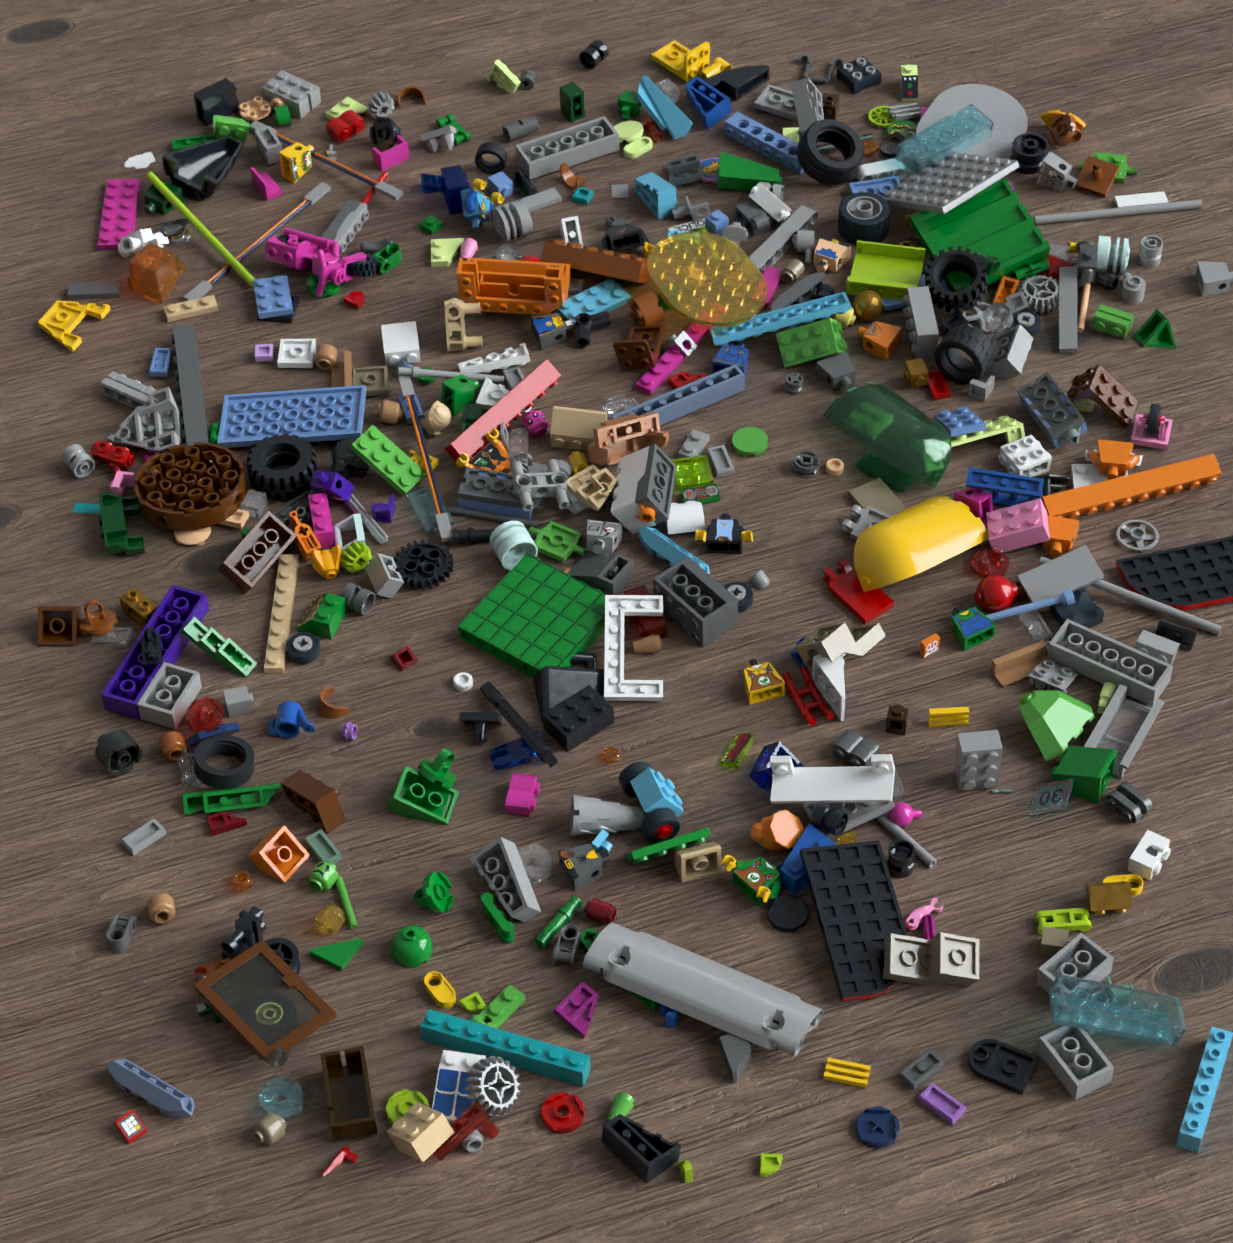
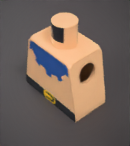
M821 235L814 252V266L818 272H825L826 270L837 272L851 258V244Z

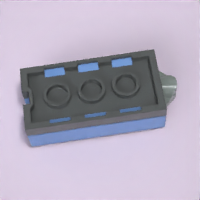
M1048 372L1036 378V382L1032 385L1028 383L1016 390L1023 407L1056 449L1066 443L1076 445L1079 442V435L1088 431L1083 416Z
M467 467L463 477L464 483H461L457 493L459 508L531 519L535 508H543L544 500L543 497L531 498L534 505L531 511H523L520 499L512 493L513 474Z

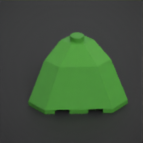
M1060 691L1027 692L1017 700L1024 720L1046 761L1065 752L1069 747L1067 743L1071 738L1076 739L1084 730L1082 726L1087 722H1091L1095 717L1091 706Z

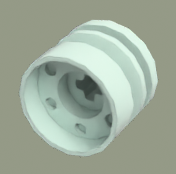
M1099 235L1096 271L1106 272L1108 265H1112V272L1114 274L1116 273V266H1121L1120 274H1124L1129 262V238H1124V244L1121 246L1119 245V237H1117L1115 245H1111L1110 236Z
M508 521L499 525L490 536V545L503 567L509 571L526 554L536 557L538 554L537 546L524 524L519 521Z

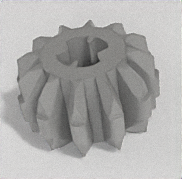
M381 92L377 95L374 94L373 98H369L370 102L366 104L368 113L375 119L387 117L388 114H392L391 110L395 108L393 99L388 94Z

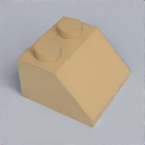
M715 842L703 843L699 846L674 851L675 866L682 883L721 873V846Z

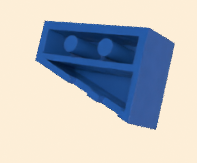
M698 76L685 84L687 99L708 130L732 112L729 97Z
M809 823L780 869L781 885L794 896L808 886L799 853L802 848L837 844Z

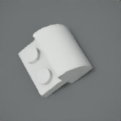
M687 501L682 504L671 503L669 520L665 521L668 535L694 532L699 529L703 530L705 528L702 503L699 501Z

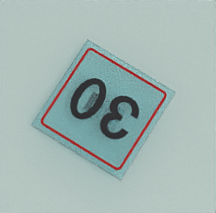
M1074 779L1038 785L1029 816L1035 817L1066 811Z

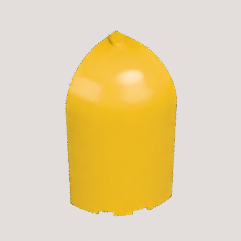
M935 496L866 528L857 538L854 547L855 570L863 591L881 588L919 574L988 540V531L985 525L961 501L956 502L947 496Z

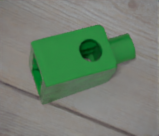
M459 375L442 382L441 403L449 408L452 417H455L473 403L474 390L479 388L478 381L476 379L470 380L464 375Z

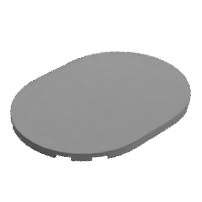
M982 84L954 86L938 95L919 121L915 134L916 146L919 153L927 159L930 165H934V162L944 159L951 152L1011 159L1013 140L1027 132V115L1015 98L998 88Z

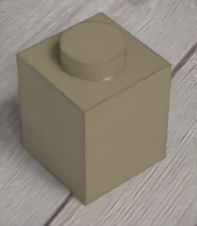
M1043 927L1039 956L1051 958L1072 941V939H1068L1069 930Z

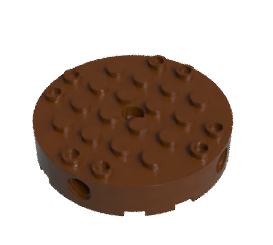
M194 442V445L191 446L180 444L169 447V451L162 454L158 452L139 468L134 479V490L141 514L152 524L173 531L197 530L220 523L232 516L240 508L247 495V482L242 461L235 456L233 451L213 443Z

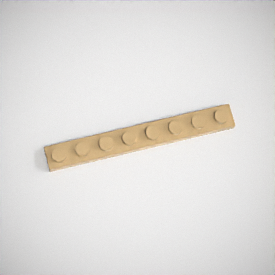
M281 554L279 558L264 663L265 673H284L287 654L286 643L289 639L299 554Z

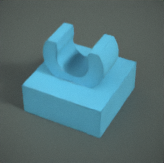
M604 829L601 830L591 843L595 852L606 849L609 853L613 847L610 842L605 841L609 833Z

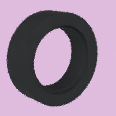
M230 735L212 736L201 741L195 748L194 773L201 782L208 786L220 789L235 788L246 783L253 775L254 751L241 738ZM215 754H231L240 758L243 763L235 769L219 770L207 765L205 760Z

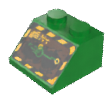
M326 593L311 601L296 630L332 640L347 613L345 597Z

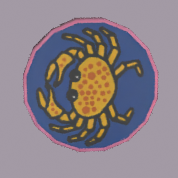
M708 158L701 161L703 182L718 183L719 158Z

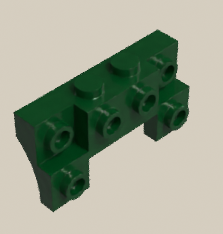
M110 492L99 494L101 515H98L99 525L103 526V528L99 529L101 539L105 541L107 554L126 551L127 556L145 553L143 535L128 536L125 516L140 514L136 496L123 497Z

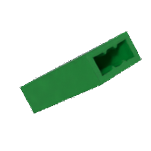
M724 152L720 153L717 188L751 191L759 182L770 183L771 186L773 184L782 185L779 169Z

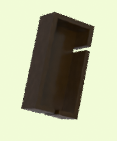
M363 1046L344 1050L347 1064L345 1066H342L340 1050L320 1054L334 1141L378 1134Z

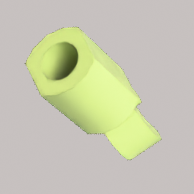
M1104 683L1099 697L1097 714L1102 715L1115 694L1116 685L1114 683Z

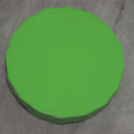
M756 427L741 428L732 437L733 449L743 456L760 455L768 447L767 434Z

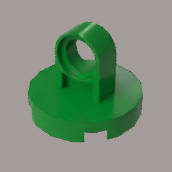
M447 748L442 749L438 753L434 762L422 760L417 768L420 769L419 773L431 782L435 783L436 780L443 782L441 785L443 787L451 788L456 782L455 775L449 771L455 759V754Z
M442 872L427 874L423 880V887L415 892L413 899L419 907L429 906L436 913L450 910L454 903V895H450L449 888H452L448 877Z

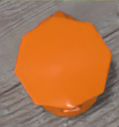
M787 810L774 813L773 816L764 817L760 823L754 824L751 828L750 837L753 841L760 842L763 848L771 851H783L786 848L794 847L805 830L799 817Z

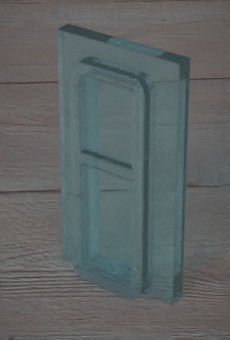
M430 486L408 493L407 498L426 532L437 530L438 526L435 519L437 512ZM440 497L444 513L448 514L450 525L455 524L451 514L449 513L442 498Z

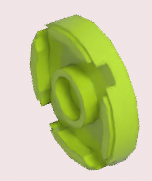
M410 1089L396 1092L389 1098L386 1106V1116L389 1123L393 1126L417 1102L429 1107L427 1098L421 1092L410 1091Z

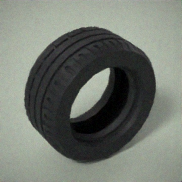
M824 119L812 123L807 128L798 144L797 158L802 169L812 179L820 183L835 185L844 183L853 176L861 163L864 151L859 136L851 127L841 121ZM825 142L835 146L841 151L844 161L835 162L825 158L818 151L816 143Z

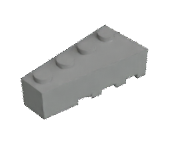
M500 837L469 858L477 866L479 873L488 881L489 887L498 895V899L512 918L527 922L541 912L514 842Z

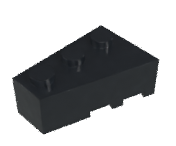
M621 1114L603 1125L601 1142L645 1183H648L677 1163L681 1144L677 1142L673 1144L663 1139V1135L657 1132L653 1134L645 1130L643 1125Z

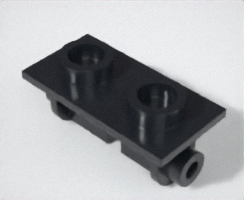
M516 169L514 172L515 178L510 180L522 197L525 198L539 193L526 174H524V171Z
M147 627L144 630V635L141 636L143 666L161 664V634H156L152 627Z

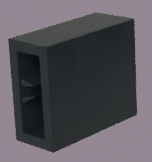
M224 78L193 93L198 120L207 127L213 124L214 115L228 117L238 112L239 100L236 96V85L227 78Z

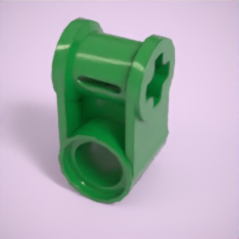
M397 243L388 244L385 248L373 254L376 257V267L382 274L388 273L391 269L402 263L401 249Z

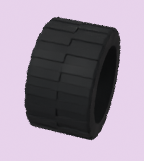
M959 325L950 329L934 352V360L941 373L949 380L962 385H969L972 379L979 380L995 358L994 346L990 339L983 332L969 325ZM957 349L964 351L973 361L964 358Z

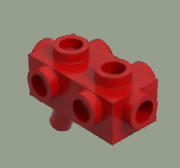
M96 441L91 447V454L95 461L108 464L110 468L114 469V478L117 471H121V469L128 471L130 466L134 464L135 455H132L130 450L123 446L115 447L107 441Z

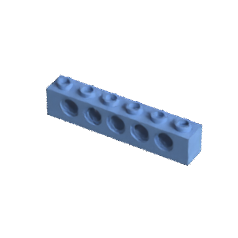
M736 112L725 121V134L800 175L805 172L797 158L798 143L739 112Z

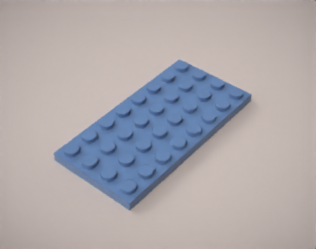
M366 386L225 395L217 444L226 448L254 446L257 442H262L263 438H270L275 434L297 435L299 438L302 437L307 440V442L358 439L362 435Z

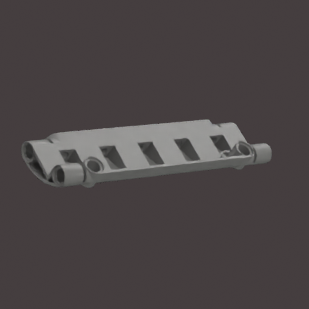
M613 922L608 924L597 936L583 961L584 968L598 974L603 973V978L612 984L764 1048L775 1049L777 1044L778 1050L792 1056L798 1055L805 1034L819 1024L823 1009L801 1001L795 994L645 932H635ZM772 1020L778 1021L780 1024L774 1023Z

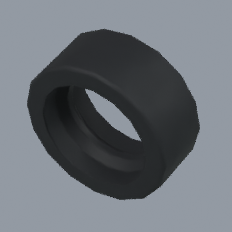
M492 142L480 145L475 156L477 168L487 174H496L504 170L507 162V152L501 145ZM493 154L500 159V162L490 163L482 155Z

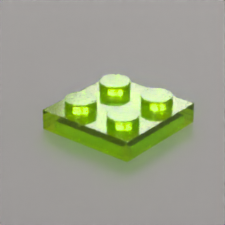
M707 455L671 459L677 466L675 473L677 490L714 484Z

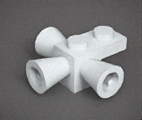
M151 228L141 229L128 234V237H122L118 244V250L124 258L137 253L143 256L150 254L152 249L153 251L163 249L164 245L168 244L169 241L160 232L152 234Z

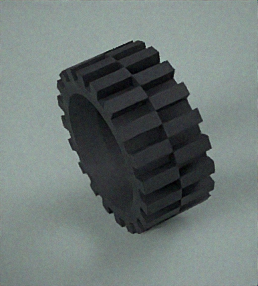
M957 246V250H953V247H948V252L942 249L939 251L940 256L934 254L932 262L928 261L927 268H925L926 286L929 287L932 303H937L939 309H942L944 306L947 312H950L951 309H955V312H960V308L968 311L970 305L973 308L977 306V300L980 302L983 300V294L986 295L988 287L986 266L983 259H979V254L976 252L972 254L969 248L963 251L960 246ZM954 271L965 272L973 278L972 284L967 289L958 292H950L943 289L940 282L944 276Z

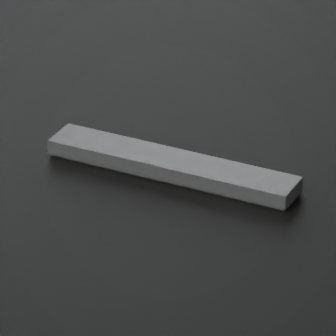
M1077 266L1059 267V352H1077Z

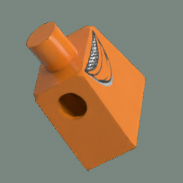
M876 321L873 322L869 329L860 326L857 336L863 338L864 350L886 361L901 341L902 327Z

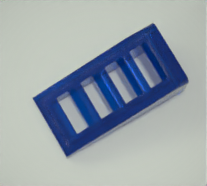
M421 174L422 193L455 191V178Z

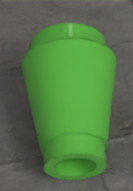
M619 1092L618 1095H615L607 1121H610L619 1114L626 1117L634 1107V1098L625 1092Z

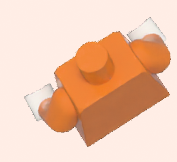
M1098 439L1097 451L1096 449L1085 450V460L1092 461L1094 466L1098 467L1100 474L1107 475L1108 480L1118 478V476H1125L1127 470H1131L1134 466H1140L1143 456L1132 453L1133 443Z

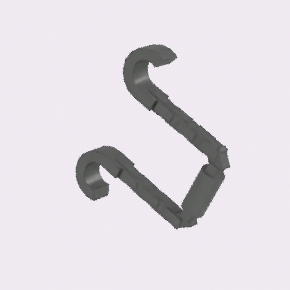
M800 54L797 57V64L807 61L803 79L809 77L812 83H830L834 66L845 64L843 58L836 57L831 61L827 78L808 76L811 67V56Z

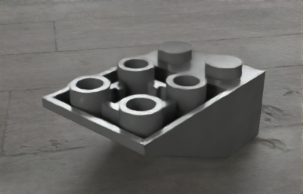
M587 552L568 574L593 588L599 589L606 595H618L634 577V560L619 553L602 552L601 554H595L594 552Z

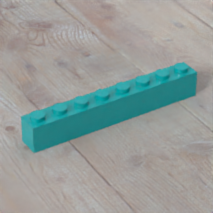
M431 1009L427 1010L420 1025L423 1041L464 1053L486 1056V1059L491 1056L503 1058V1061H510L509 1066L584 1087L591 1070L590 1055Z

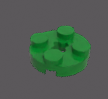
M312 274L306 281L309 294L318 299H325L328 295H331V297L335 296L341 289V284L335 285L333 281L328 282L322 295L317 297L315 292L319 284V276Z

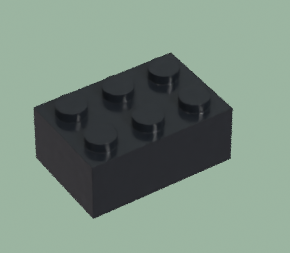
M590 685L542 714L543 729L567 752L614 723V708Z

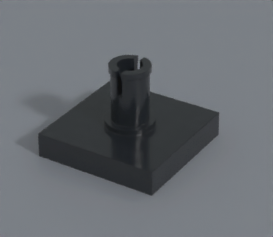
M460 712L459 720L463 724H475L474 742H480V734L481 742H487V725L503 724V716L500 713Z

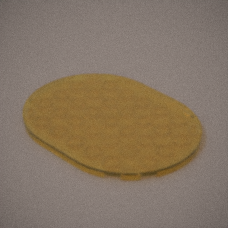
M707 232L678 233L658 242L648 255L647 275L654 288L677 315L684 319H690L695 324L702 326L718 325V327L742 324L755 317L766 303L767 284L764 276L737 244L725 237Z

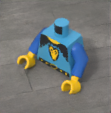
M475 179L473 188L461 190L464 217L472 223V230L480 231L482 230V223L489 221L490 211L495 207L494 204H501L504 201V197L500 193L494 192L491 195L490 201V198L479 190L485 188L486 181Z

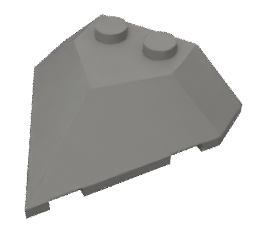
M166 387L152 392L147 397L148 400L142 407L138 406L119 425L120 429L114 435L110 434L106 439L156 452H163L168 450L169 447L181 444L183 438L180 413L170 388Z

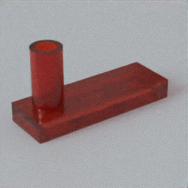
M478 1100L450 1125L454 1133L433 1152L440 1161L477 1128L489 1138H494L498 1134V1127L488 1119L490 1115Z

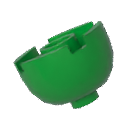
M415 925L402 927L394 934L391 940V955L396 960V963L402 967H419V964L424 961L425 963L428 962L433 954L431 938L421 927Z

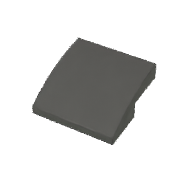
M699 154L667 162L669 183L673 186L703 179Z

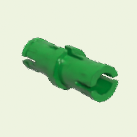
M1045 259L1035 264L1030 263L1027 267L1014 270L1015 279L1021 280L1050 270L1049 262Z

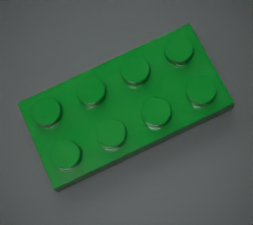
M707 827L625 853L624 857L626 862L632 860L633 864L648 860L647 855L650 854L654 858L667 854V849L669 848L672 852L686 848V843L688 842L690 846L706 841L705 837L711 834Z

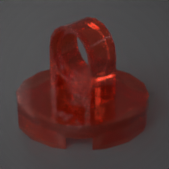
M199 697L192 701L187 708L186 723L195 734L203 730H214L224 722L222 721L224 709L221 703L214 698Z

